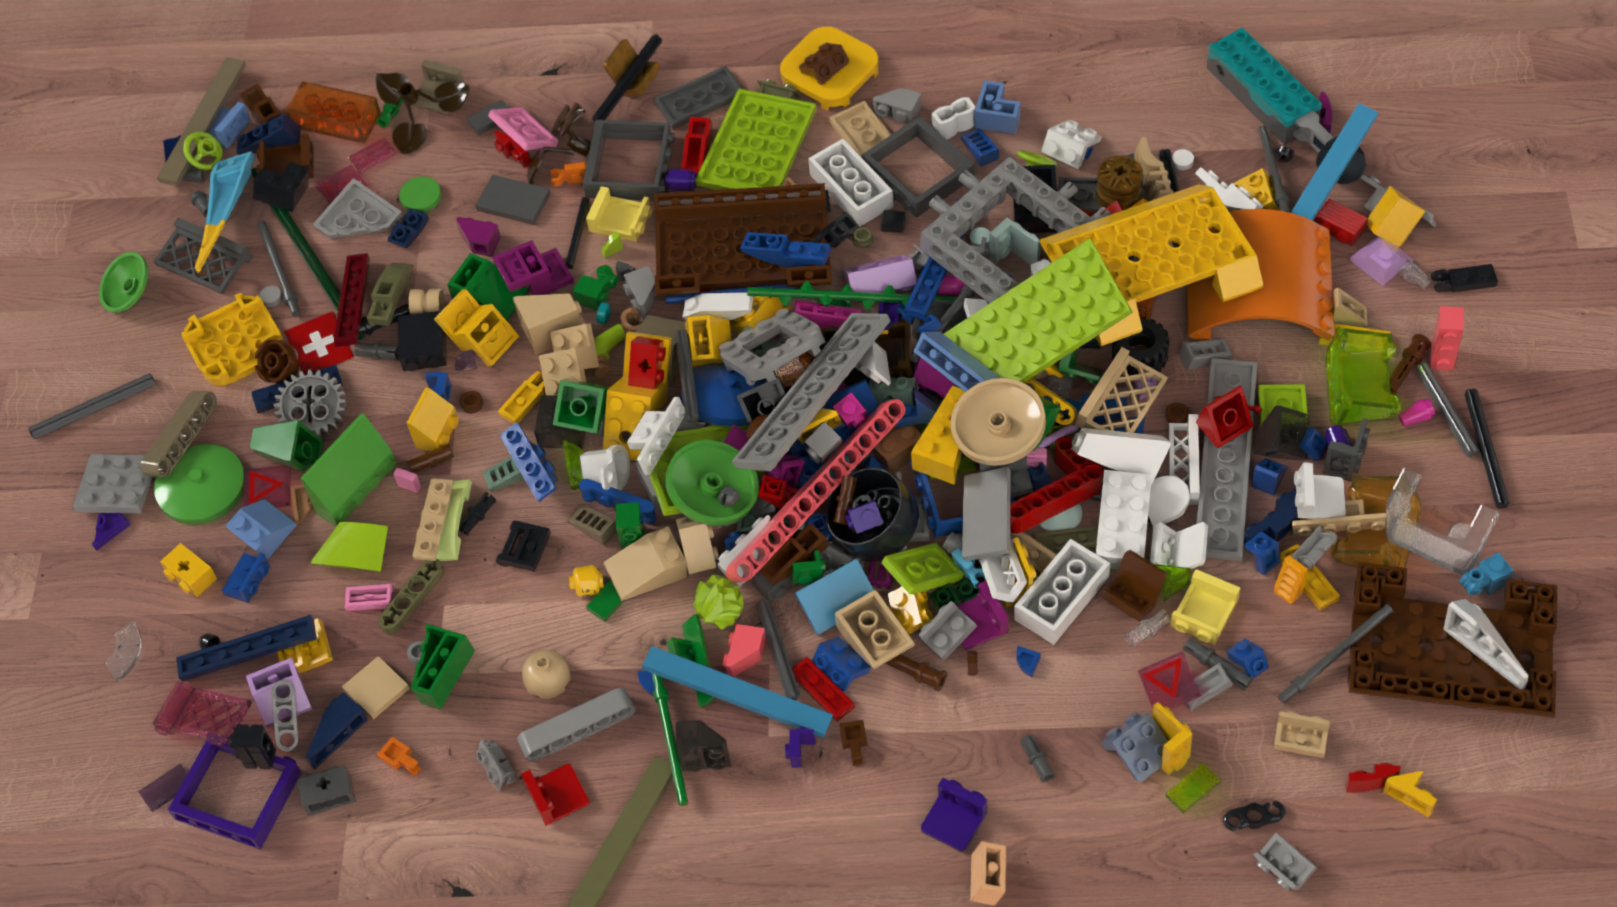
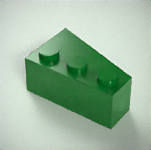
M426 624V636L424 643L421 644L420 650L422 653L420 662H417L411 690L421 704L441 710L475 649L466 635Z

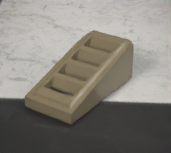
M583 504L568 519L569 524L602 545L617 531L615 520ZM583 513L586 514L580 521L577 520ZM591 517L590 521L585 524L584 522ZM595 521H597V523L595 524V526H594V527H591L592 524H593Z

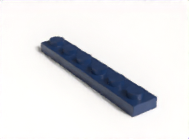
M311 615L177 657L178 678L184 682L316 640L314 619Z

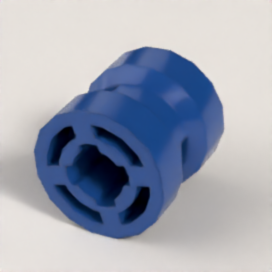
M818 513L811 516L807 525L812 523L828 541H833L834 538L826 524V514Z

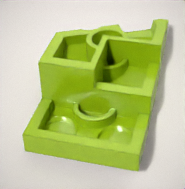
M340 522L314 556L311 564L380 573L388 526Z

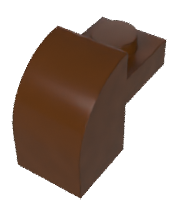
M259 84L240 93L241 98L251 112V116L259 126L280 116L281 113L271 97H266Z

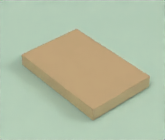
M865 101L829 117V123L841 139H844L860 157L863 153L891 135Z

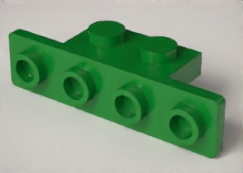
M694 614L682 625L684 639L671 637L667 641L668 651L674 655L711 668L700 617ZM696 690L699 707H706L716 698Z

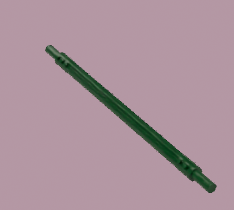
M253 168L251 172L252 176L255 179L257 176V170L256 168ZM269 205L338 313L341 293L288 211ZM360 333L358 340L363 339L365 335Z

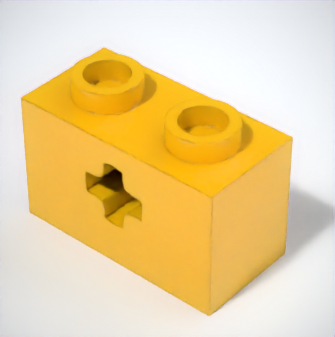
M181 543L160 561L164 568L162 573L171 582L177 581L180 589L186 594L190 592L195 597H198L217 580L212 568Z

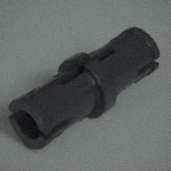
M484 492L474 506L469 507L468 513L459 525L461 533L465 530L464 534L469 535L474 526L479 521H483L485 513L496 502L493 495L490 494L488 497L489 493Z

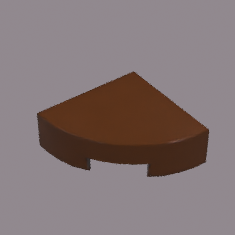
M968 651V675H977V652Z

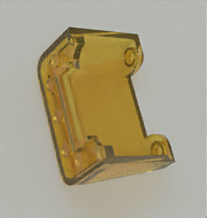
M1354 477L1352 485L1348 488V498L1350 500L1363 499L1365 515L1389 513L1390 527H1385L1382 530L1361 529L1354 533L1347 532L1345 540L1337 539L1335 545L1331 546L1332 557L1337 563L1356 568L1358 562L1406 568L1421 514V500L1409 477Z

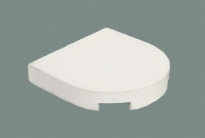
M1161 476L1154 479L1150 488L1148 516L1152 525L1159 522L1166 524L1185 513L1191 497L1187 485L1180 478Z

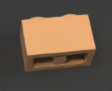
M982 841L971 855L970 901L995 906L1005 893L1006 846Z

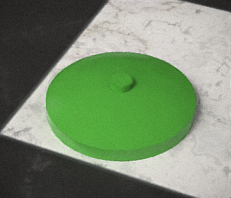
M700 440L683 446L672 457L666 471V488L674 505L688 518L705 525L725 526L736 523L744 518L756 502L759 492V481L756 471L735 468L732 460L739 453V450L719 441ZM726 486L734 488L739 494V500L731 507H725V504L721 505L718 500L720 492Z
M214 444L194 445L188 447L168 477H156L154 485L155 498L162 511L176 522L188 525L209 523L221 518L237 505L245 490L246 474L239 458L229 449Z

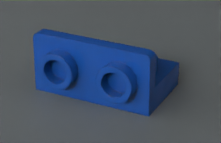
M243 553L222 589L223 594L249 603L252 596L257 593L261 580L269 572L270 564L265 554L259 553L258 557Z

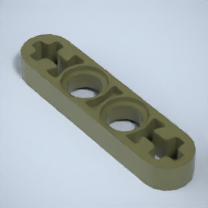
M438 559L435 561L425 560L380 615L378 623L385 634L392 635L397 633L442 578L444 569ZM435 567L437 569L436 571H428V569H434ZM417 583L425 585L421 591L416 592L412 590L413 586ZM402 601L410 602L409 607L406 609H399L398 605ZM394 620V624L389 623L388 625H386L387 621L391 622Z

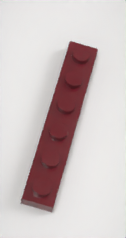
M368 253L347 256L334 334L336 347L358 344L370 263Z

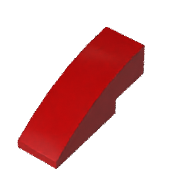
M690 117L688 133L685 136L681 170H691L698 175L709 151L713 127L710 118Z

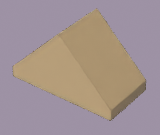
M1340 288L1334 289V323L1356 327L1367 326V307Z

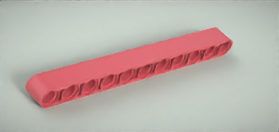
M898 399L883 402L868 416L727 566L726 576L731 582L749 581L840 485L843 479L842 476H848L904 416L905 406L903 402ZM889 406L893 409V416L889 413ZM874 422L879 426L878 431L874 428ZM860 437L864 441V447H862L859 443ZM845 453L849 456V463L844 458ZM830 468L834 471V479L829 474ZM815 484L819 487V495L814 491ZM800 500L804 503V511L799 508ZM784 517L788 518L789 527L785 526ZM769 533L774 536L773 544L768 539ZM754 549L759 554L758 560H755L753 557ZM738 566L743 569L742 577L737 573Z

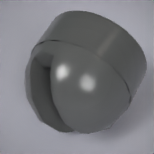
M726 486L720 492L718 500L721 505L725 504V507H731L739 500V494L734 488Z

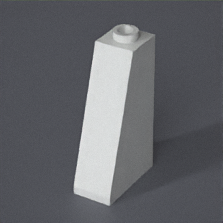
M1081 428L1080 432L1076 433L1073 438L1072 450L1077 455L1116 471L1152 475V485L1172 443L1167 438L1158 435Z

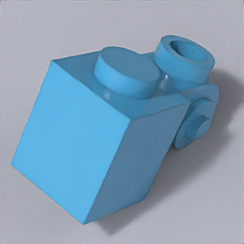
M1498 552L1479 562L1477 568L1464 573L1459 583L1464 586V589L1467 590L1470 596L1480 594L1482 589L1490 595L1506 587V581L1511 579L1513 569Z

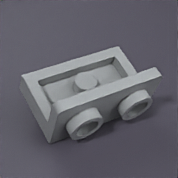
M1278 833L1274 834L1260 852L1256 851L1253 855L1259 860L1256 864L1269 874L1272 871L1277 875L1278 879L1276 881L1287 891L1290 888L1299 891L1318 868Z

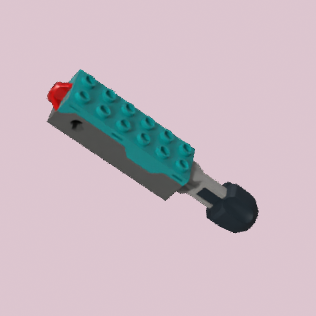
M1243 27L1225 37L1216 39L1214 43L1210 44L1207 69L1284 145L1295 139L1309 143L1318 152L1316 165L1319 168L1338 137H1333L1319 124L1322 103ZM1358 147L1337 183H1352L1363 174L1366 160L1360 147Z

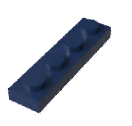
M337 365L320 369L322 377L324 374L329 373L330 379L335 377L338 381L337 384L343 386ZM284 382L251 392L258 414L274 409L273 404L279 403L275 399V395H282L278 388H286ZM312 387L309 388L310 397H311ZM304 392L297 393L295 398L302 397Z

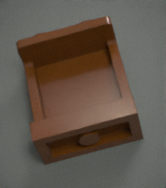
M309 133L301 134L300 143L268 148L264 141H260L259 149L256 150L259 165H256L257 175L261 168L282 174L288 163L292 162L308 167L309 179L314 178V147Z

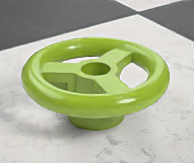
M197 131L186 137L183 144L184 155L194 167L201 170H212L216 162L222 161V147L213 135ZM193 139L197 145V154L194 158L190 153V143ZM202 157H216L210 164L199 162Z
M1026 150L1017 151V156L1026 161V166L1055 165V168L1057 167V162L1048 157Z

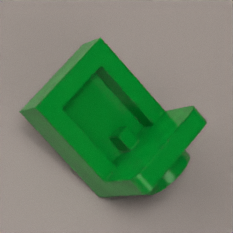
M814 550L813 560L810 562L792 563V585L813 583L821 578L822 573H825L824 558L820 559L819 550Z

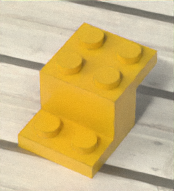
M466 289L461 290L434 319L461 351H475L487 366H492L519 337L493 304L479 305Z

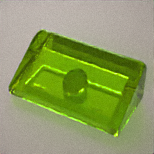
M565 440L563 448L571 489L578 490L580 489L579 484L583 480L580 456L584 452L578 446Z

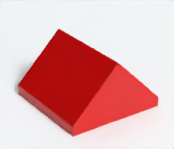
M1242 386L1234 388L1206 405L1196 420V424L1217 448L1254 427Z

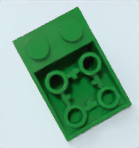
M472 253L467 256L447 284L452 300L461 290L466 289L479 305L493 304L506 321L516 310L513 297L526 296L529 288L524 286L510 292L496 265Z

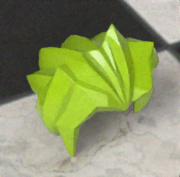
M714 574L707 582L700 580L693 603L696 614L699 615L700 619H703V622L708 625H716L720 630L734 625L736 619L741 616L744 605L743 595L741 591L739 592V585L723 576Z

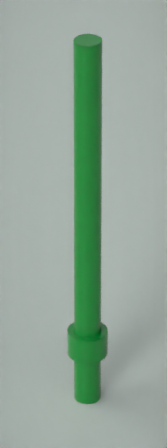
M653 674L655 686L653 694L655 702L659 706L678 804L685 806L688 804V798L668 706V689L664 687L663 677Z

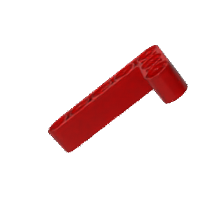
M1059 437L1056 439L1054 447V462L1066 476L1010 504V533H1022L1102 491L1103 468L1097 462L1077 455L1072 450L1073 439L1071 437Z

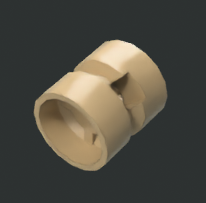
M411 289L409 292L410 315L442 311L445 308V297L442 289H429L427 293L422 289Z

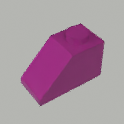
M785 455L772 471H765V474L787 481L785 486L796 489L804 460L793 455Z

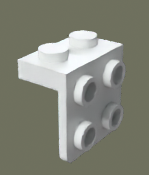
M1067 120L1048 129L1041 152L1078 169L1082 165L1087 148L1099 143L1102 137L1093 129H1085L1078 126L1077 122Z
M1303 462L1300 469L1294 475V484L1296 485L1295 505L1297 506L1298 518L1321 519L1346 516L1343 479L1335 476L1313 475V463Z
M1162 522L1154 524L1150 562L1165 571L1167 577H1172L1203 565L1206 559L1208 525L1201 522L1175 532Z

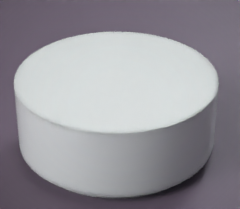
M1178 150L1172 156L1174 168L1185 171L1193 166L1194 155L1188 150Z

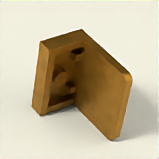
M627 39L620 41L604 63V69L615 85L637 57V53ZM657 61L647 62L624 96H641L646 91L647 86L656 77L657 72L661 68Z

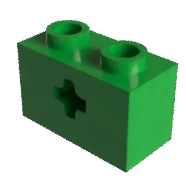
M639 502L616 504V530L622 550L645 535V525Z

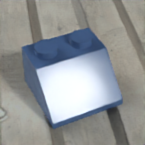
M264 499L240 508L225 527L256 552L265 554L268 560L297 524Z

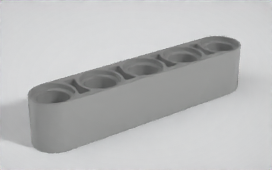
M622 687L617 688L522 732L517 737V741L526 760L534 762L629 718L635 713L636 708L626 689Z

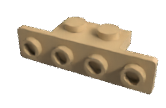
M431 479L425 506L421 512L420 526L416 532V542L412 555L415 560H436L454 486L453 480Z
M1363 499L1345 501L1346 516L1292 521L1293 535L1310 536L1318 526H1321L1325 533L1330 531L1334 533L1338 531L1354 533L1361 529L1382 530L1385 527H1390V514L1365 515Z

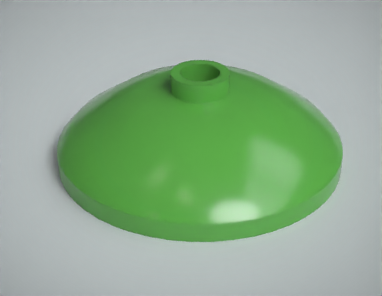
M126 252L118 256L108 266L99 288L100 302L106 310L113 313L126 311L141 298L149 277L148 265L143 256L135 252Z

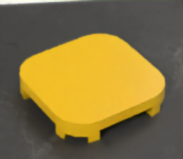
M820 27L811 31L783 59L780 64V76L783 86L784 84H790L796 87V90L820 102L822 109L829 110V107H839L842 105L845 108L850 105V98L870 77L876 78L879 65L878 54L871 46L839 29ZM822 44L842 45L850 62L823 85L818 84L814 75L801 73L799 66L805 62L804 59L816 53Z
M238 293L234 295L235 301L198 319L195 314L188 318L189 323L184 328V332H181L182 337L200 372L208 383L215 386H225L256 372L255 366L258 365L255 353L258 347L266 340L277 339L284 341L280 330L258 295L254 297Z

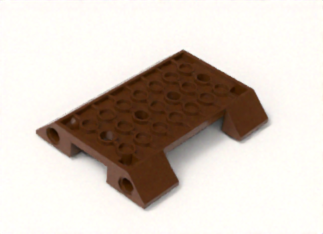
M1358 562L1353 595L1351 634L1386 604L1393 609V612L1350 648L1347 682L1349 693L1555 718L1556 671H1553V636L1557 629V585L1507 579L1502 610L1481 608L1528 674L1525 689H1519L1478 656L1472 655L1468 648L1443 630L1449 604L1404 599L1407 568ZM1377 636L1382 640V643L1373 644L1369 638ZM1427 642L1432 646V649L1423 650L1419 644ZM1528 654L1532 657L1533 661L1524 662L1520 655Z

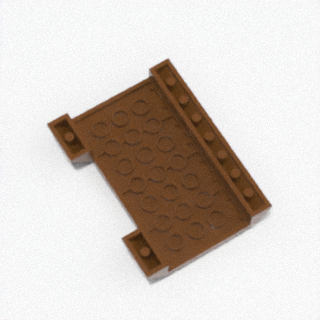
M825 183L654 194L656 223L655 296L700 293L701 290L769 285L799 287L805 281H809L811 286L832 284L830 254L825 265L783 267L752 257L740 249L747 232L787 235L789 241L811 242L828 225ZM823 238V240L820 242V243L829 244V243L825 240V238Z

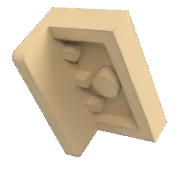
M1293 711L1280 712L1273 749L1324 759L1330 721L1324 720L1319 716L1308 717L1299 715Z

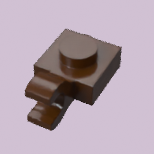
M864 720L839 723L843 749H851L853 766L863 765L860 747L867 746Z

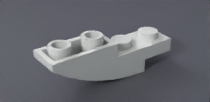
M1200 167L1195 172L1206 186L1215 189L1229 212L1245 209H1262L1264 207L1255 197L1250 200L1248 197L1251 194L1242 186L1238 189L1233 183L1228 186L1222 181L1219 184L1217 181L1220 178L1211 170L1207 173Z

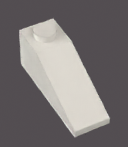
M747 293L700 294L685 300L683 318L686 320L687 317L712 315L732 320L751 313L753 296H747Z

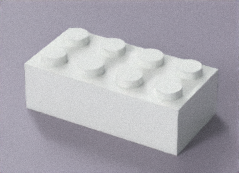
M844 139L808 158L810 176L817 183H825V190L829 191V196L859 226L884 213V210L894 207L893 190Z
M1104 470L1096 555L1108 561L1110 569H1119L1124 553L1128 550H1132L1144 558L1152 477L1150 474Z
M1070 539L1014 606V620L1054 645L1108 580L1110 563Z

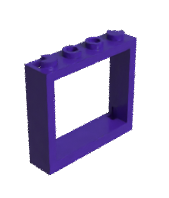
M210 734L170 804L168 811L176 821L261 850L297 783L301 771L294 759L288 756L283 758L275 756L272 768L282 771V774L253 828L191 808L188 804L217 752L220 750L236 756L234 748L229 746V737Z

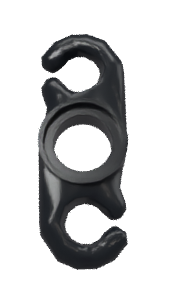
M1276 800L1273 801L1272 805L1279 809L1278 815L1269 813L1270 803L1263 805L1250 803L1246 806L1229 810L1223 816V823L1228 830L1235 831L1236 827L1229 820L1231 817H1237L1240 820L1238 824L1239 829L1245 827L1258 829L1262 826L1279 822L1285 816L1286 810L1284 805ZM1254 810L1259 812L1262 818L1259 821H1252L1247 817V813Z

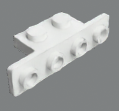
M679 397L673 398L666 411H646L627 442L630 449L642 450L637 460L645 475L651 474L686 415L685 407Z

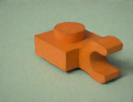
M585 162L564 164V169L550 170L552 186H560L566 180L568 184L583 183L586 170Z
M391 737L376 754L379 760L396 771L400 766H403L410 774L416 776L421 770V767L417 765L418 761L410 757L412 754L411 749L394 737Z

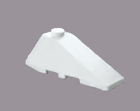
M1466 599L1451 602L1448 605L1443 630L1517 688L1525 689L1528 674L1481 608L1476 604H1471Z

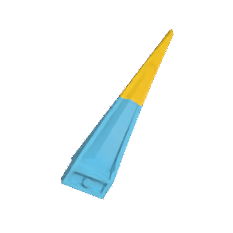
M251 151L216 162L210 174L207 219L200 252L195 265V270L198 274L252 174L250 169L255 156Z

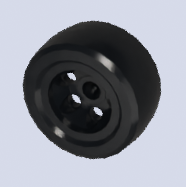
M865 468L852 473L849 476L857 478L853 496L855 501L851 506L852 509L875 500L881 518L888 515V518L883 522L884 524L874 527L871 532L865 530L856 533L855 528L850 529L849 525L834 523L838 504L836 497L840 494L841 482L833 491L827 503L826 524L833 538L850 554L865 561L883 560L885 556L898 553L913 537L919 521L918 503L905 483L884 469ZM884 501L888 502L885 506H882Z

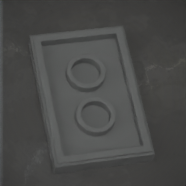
M492 175L475 206L477 211L534 225L551 192L549 188Z

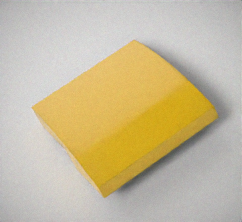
M319 618L314 620L316 640L278 651L279 662L292 658L299 673L332 661L333 657L323 621Z

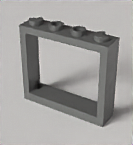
M920 116L861 155V158L893 190V199L899 201L906 211L909 210L916 218L930 209L929 203L933 197L935 198L938 195L940 198L945 199L964 186L958 179L965 170H968L975 176V164ZM916 136L955 170L918 197L878 163Z
M596 120L583 180L585 197L596 198L601 186L609 188L610 195L613 197L630 200H643L644 196L649 197V200H654V194L665 192L666 184L664 177L669 172L667 161L671 160L672 155L670 144L674 143V133H671L670 123ZM606 139L662 141L654 184L597 182Z

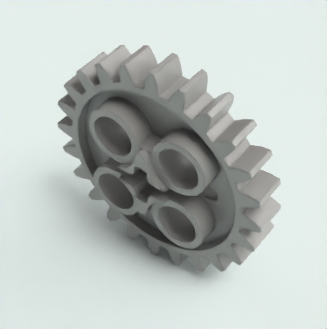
M309 369L308 374L305 376L300 371L299 378L292 374V382L284 380L286 388H278L282 395H275V399L279 402L273 404L274 408L278 410L274 413L277 418H280L278 422L284 423L298 420L320 438H322V432L324 431L330 435L329 428L332 427L337 430L335 422H343L340 414L344 415L347 413L343 408L348 403L344 400L347 396L342 391V385L337 384L338 381L335 377L330 379L329 373L324 374L322 377L320 370L313 375L311 369ZM310 387H312V390H311V399L313 400L314 403H311V401H310V394H309V388H310ZM327 391L324 396L317 397L319 392ZM304 392L302 397L295 398L297 393ZM310 405H311V414H312V422H311V423H309V421H310V410L308 409V407H309ZM320 412H326L324 417H317ZM298 413H304L302 418L295 419Z

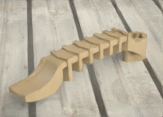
M1141 137L1135 149L1134 160L1143 169V185L1150 186L1149 193L1154 195V200L1172 194L1173 190L1170 189L1171 181L1167 177L1168 171L1164 169L1163 162L1156 159L1150 152L1146 137Z

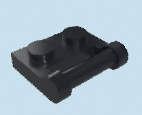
M512 521L510 534L502 552L496 558V563L503 567L512 566L535 572L550 537V528ZM524 533L515 555L511 556L519 534Z

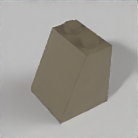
M647 315L636 332L672 338L668 386H672L679 370L675 332L685 329V322Z

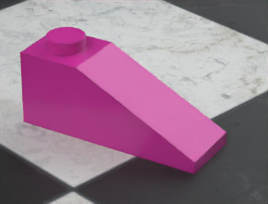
M796 300L794 313L814 322L819 328L834 326L839 329L851 313H861V309L834 305L826 307L820 303Z

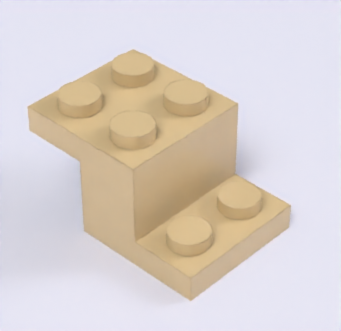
M591 323L550 332L554 352L539 355L547 400L557 398L560 380L568 378L587 382L584 370L599 367Z

